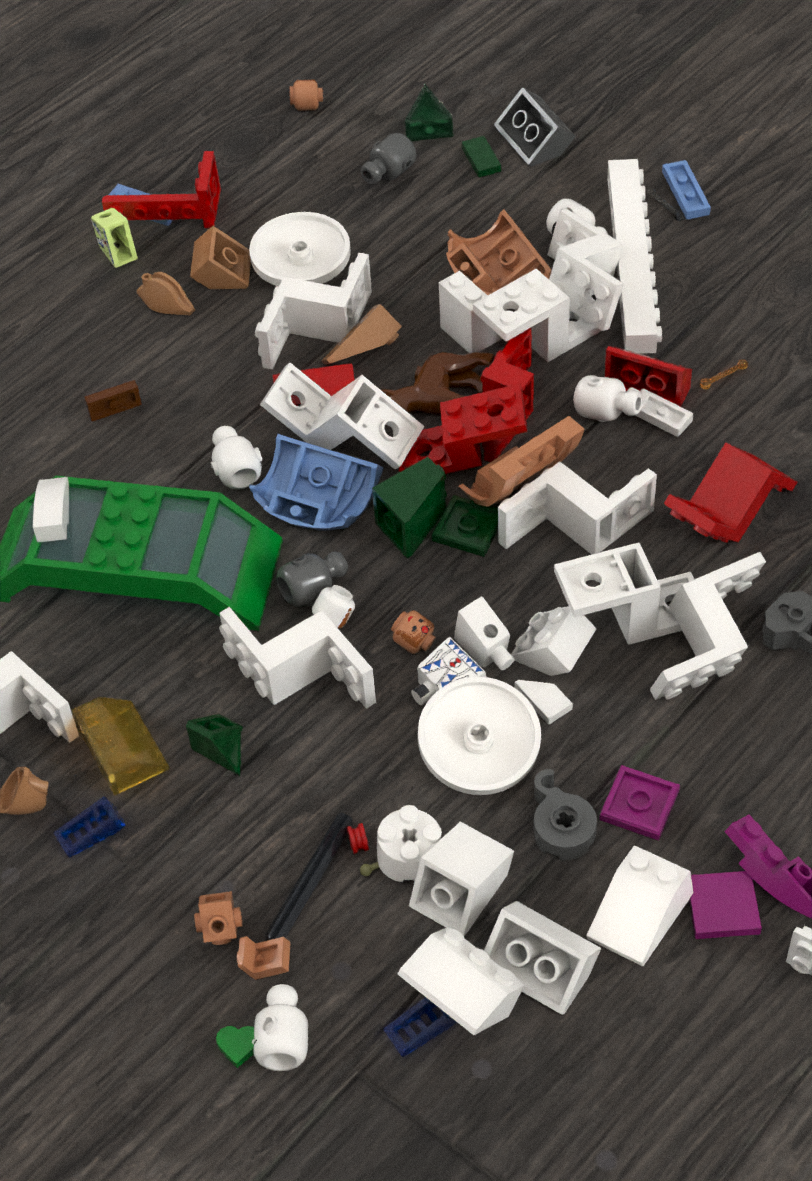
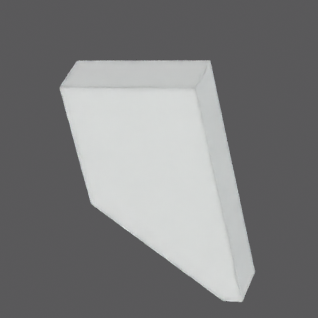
M525 680L515 681V688L528 699L536 712L548 725L572 710V702L555 684Z

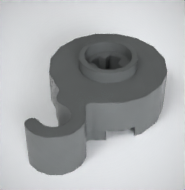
M545 769L540 771L534 780V797L537 803L540 804L536 808L534 815L533 832L535 842L542 852L545 853L547 851L552 855L559 856V860L577 859L587 854L589 847L596 838L597 818L595 810L582 797L564 793L561 789L554 787V770Z

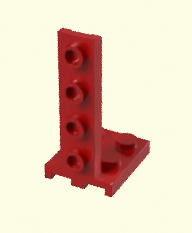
M204 151L203 160L198 164L199 178L195 180L197 194L106 195L102 198L103 210L114 208L127 220L203 219L204 228L215 227L221 186L214 151Z

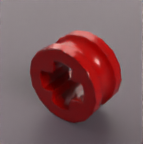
M363 823L358 824L357 828L348 826L347 833L353 854H356L359 849L368 851L369 846Z

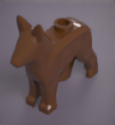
M440 352L431 355L423 366L417 367L414 385L397 390L381 389V391L408 413L419 411L441 414L440 402L465 397L450 391L449 387H472L478 393H482L481 376L473 372L472 369L478 365L490 366L495 359V355L484 352H473L464 355Z

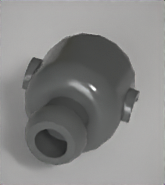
M392 133L383 140L377 141L370 151V161L365 162L361 167L363 179L369 184H375L381 178L390 181L399 177L416 161L417 154L412 141L401 133Z
M336 551L326 555L324 560L313 553L303 554L301 557L279 568L276 577L277 585L282 596L290 605L294 607L313 606L320 592L326 587H332L333 577L341 578L347 573L348 564L344 556Z

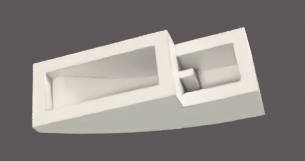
M68 477L39 480L35 493L33 530L37 542L67 539V524H69Z

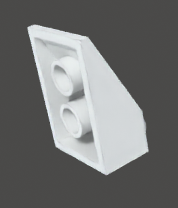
M633 846L616 870L586 935L587 939L644 966L693 894L691 872L637 846Z

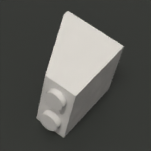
M458 271L439 282L440 326L468 353L480 352L503 338L473 312V304L488 295L462 272Z
M459 822L421 857L409 907L442 926H449L465 936L507 877L514 850Z

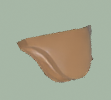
M155 272L152 276L149 273L142 275L143 285L137 289V294L151 310L176 315H191L195 311L183 288L170 275L163 272Z
M17 767L0 789V813L24 815L41 811L46 806L48 782L38 778L27 767Z

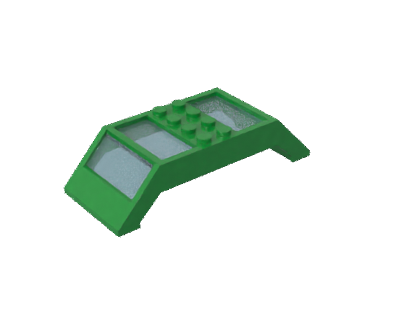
M55 475L52 479H54V478H63V477H66V476H56V475ZM68 477L69 524H67V539L37 542L33 530L36 491L13 509L0 544V602L10 603V597L26 587L34 585L195 603L219 617L220 612L230 607L248 630L259 631L283 539L279 534L220 492Z

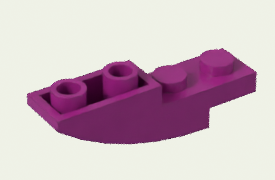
M749 814L732 823L724 832L745 855L738 864L753 880L777 900L791 909L812 918L811 868L799 856L789 861L782 850L773 843L762 830V827Z

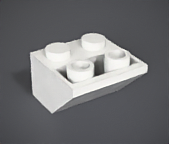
M569 606L558 607L543 613L538 612L530 619L526 632L516 641V647L511 655L515 658L514 661L550 676L568 673L574 667L596 628L584 615L573 617Z

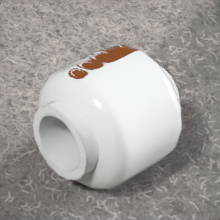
M338 585L326 587L320 592L312 606V613L316 614L322 610L337 628H342L346 625L355 609V603L352 600L353 595Z

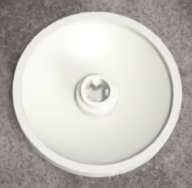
M313 212L289 213L268 221L254 234L249 248L250 259L255 272L263 280L275 286L280 285L283 277L320 284L326 283L345 268L351 251L349 236L344 227L326 215Z
M488 677L462 678L439 689L426 703L418 725L419 751L430 772L448 787L472 795L495 794L519 783L533 767L541 743L539 719L528 699L511 685Z

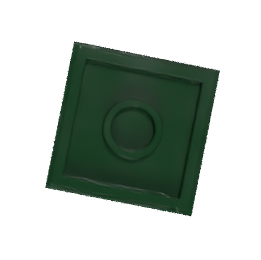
M453 495L432 534V541L485 557L498 531V508L480 506L473 500Z

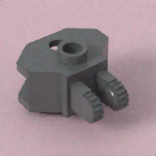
M803 591L783 593L765 611V624L762 628L763 644L771 650L792 648L796 651L800 647L812 654V597Z

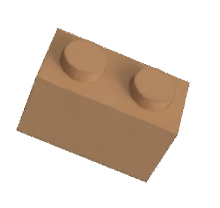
M212 226L194 242L190 277L209 289H246L249 286L250 251L224 232Z

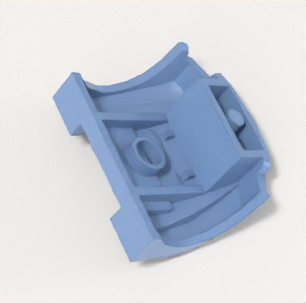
M277 434L274 458L266 477L257 485L249 484V488L253 493L254 499L265 511L292 525L318 531L343 529L353 524L368 507L373 497L372 487L378 485L383 467Z

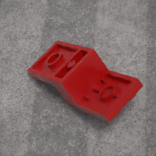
M532 328L508 340L504 349L497 352L493 363L483 370L480 378L482 392L521 384L526 420L533 412L534 374L528 372V369L531 367ZM502 411L494 412L491 416H499ZM515 435L482 442L484 460L492 462L498 458Z
M521 384L440 402L442 425L421 431L402 465L399 467V472L426 457H429L435 465H440L445 474L482 466L480 443L528 432ZM502 411L499 416H491L494 412ZM430 451L429 455L420 456L423 452Z

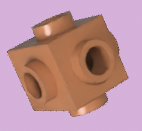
M232 891L200 896L198 904L200 913H195L194 918L196 932L203 933L204 943L212 942L213 945H223L231 942V939L237 938V927H242V915L240 907L234 908Z

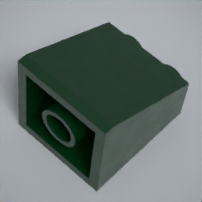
M429 457L372 487L375 524L407 559L414 554L446 509V474L443 468L438 464L435 465Z

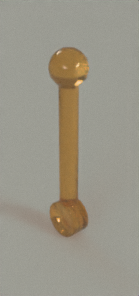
M741 359L737 365L710 379L702 378L700 387L702 389H709L711 383L739 369H746L748 362L745 359Z

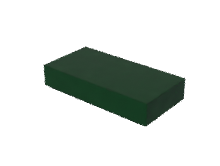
M484 136L462 141V149L479 178L501 172V164Z

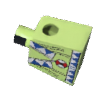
M110 208L91 217L98 244L115 268L138 259L128 221L121 213L114 208ZM114 243L120 244V247L117 248Z

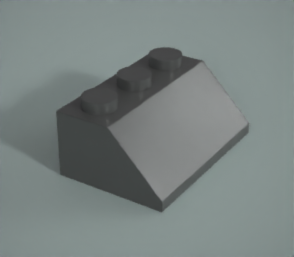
M524 87L520 89L494 123L498 131L531 167L560 156L576 137L540 96Z

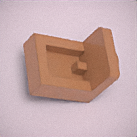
M247 936L240 938L239 951L237 952L238 967L253 979L257 980L289 972L290 941L285 937L260 943L253 942Z

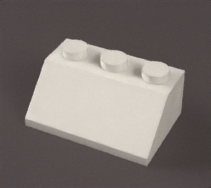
M518 901L501 909L484 949L491 960L500 967L511 971L515 978L525 985L522 990L523 993L561 1015L565 1014L588 979L601 950L595 944Z
M449 926L431 934L398 972L401 978L473 1035L509 1017L525 986L515 978L511 971L500 967L490 959L484 950L473 946L464 939L462 933L451 929Z

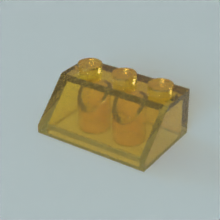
M98 697L72 709L77 729L114 796L170 769L132 701Z

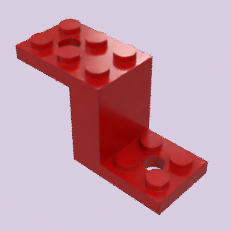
M725 443L691 500L669 494L664 504L672 509L670 512L672 516L682 522L686 521L694 525L693 529L706 537L710 536L715 540L719 539L725 543L729 540L739 543L772 488L780 492L783 488L793 491L798 482L755 455Z

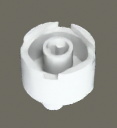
M406 805L400 810L390 813L382 820L377 831V859L380 869L386 876L398 882H403V880H414L415 882L421 857L441 839L442 831L435 819L429 814L418 810L415 806Z

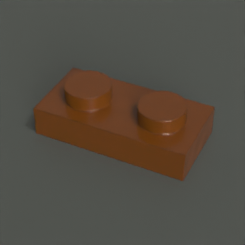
M135 380L84 397L92 422L142 405Z

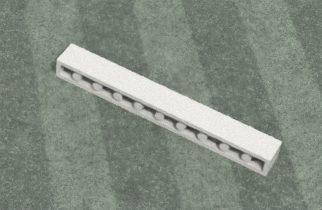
M638 159L608 160L607 181L613 238L623 244L616 271L617 280L624 283L619 297L624 349L639 354L656 353L657 342H662V328L657 326L660 322L659 308L654 307L658 303L657 289H652V287H655L656 279L655 271L650 272V269H653V254H648V252H651V236H646V234H649V219H644V217H647V202H642L645 201V186H641L644 181L643 169H639Z

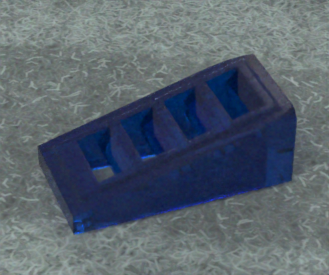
M103 796L53 833L70 858L117 833L126 824L115 806ZM107 814L109 819L104 821L102 816ZM93 821H96L99 825L95 829L91 825ZM83 826L88 832L85 836L79 830ZM72 832L77 839L74 844L68 837V834Z
M425 997L383 1030L401 1056L404 1057L457 1022L443 1010H441L443 1016L438 1019L432 1010L437 1006ZM425 1013L432 1021V1024L428 1027L420 1017ZM412 1021H415L422 1031L418 1035L409 1025ZM401 1028L405 1030L411 1039L407 1043L404 1042L397 1032Z

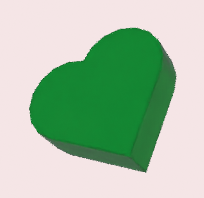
M226 1026L217 1033L216 1041L219 1050L236 1068H239L254 1054V1045L252 1043L254 1027L245 1026L237 1029L233 1026Z

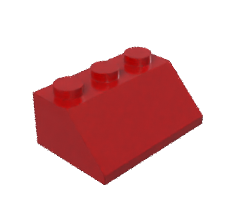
M608 346L606 349L605 377L616 378L622 381L626 391L630 387L639 391L646 389L681 407L691 388L692 369L618 347Z
M352 363L300 370L330 396H333L355 380ZM280 373L272 374L273 384ZM291 395L292 402L299 406L298 404H301L300 399L296 395Z

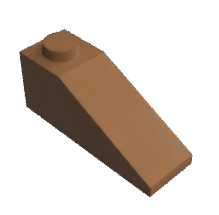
M381 304L375 305L321 362L326 365L385 344L389 346L398 338L399 334L397 331L402 326Z

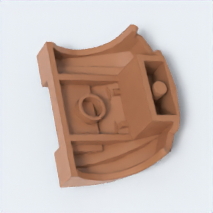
M504 209L500 212L493 226L487 232L475 238H463L452 230L448 231L450 239L446 255L454 273L462 272L487 295L492 294L534 269L540 271L548 279L550 278L552 269Z
M568 416L537 437L535 436L530 439L529 442L520 448L515 446L479 469L471 489L463 483L458 487L477 505L487 507L502 502L513 491L541 475L545 469L553 467L559 461L562 462L578 446L585 429Z

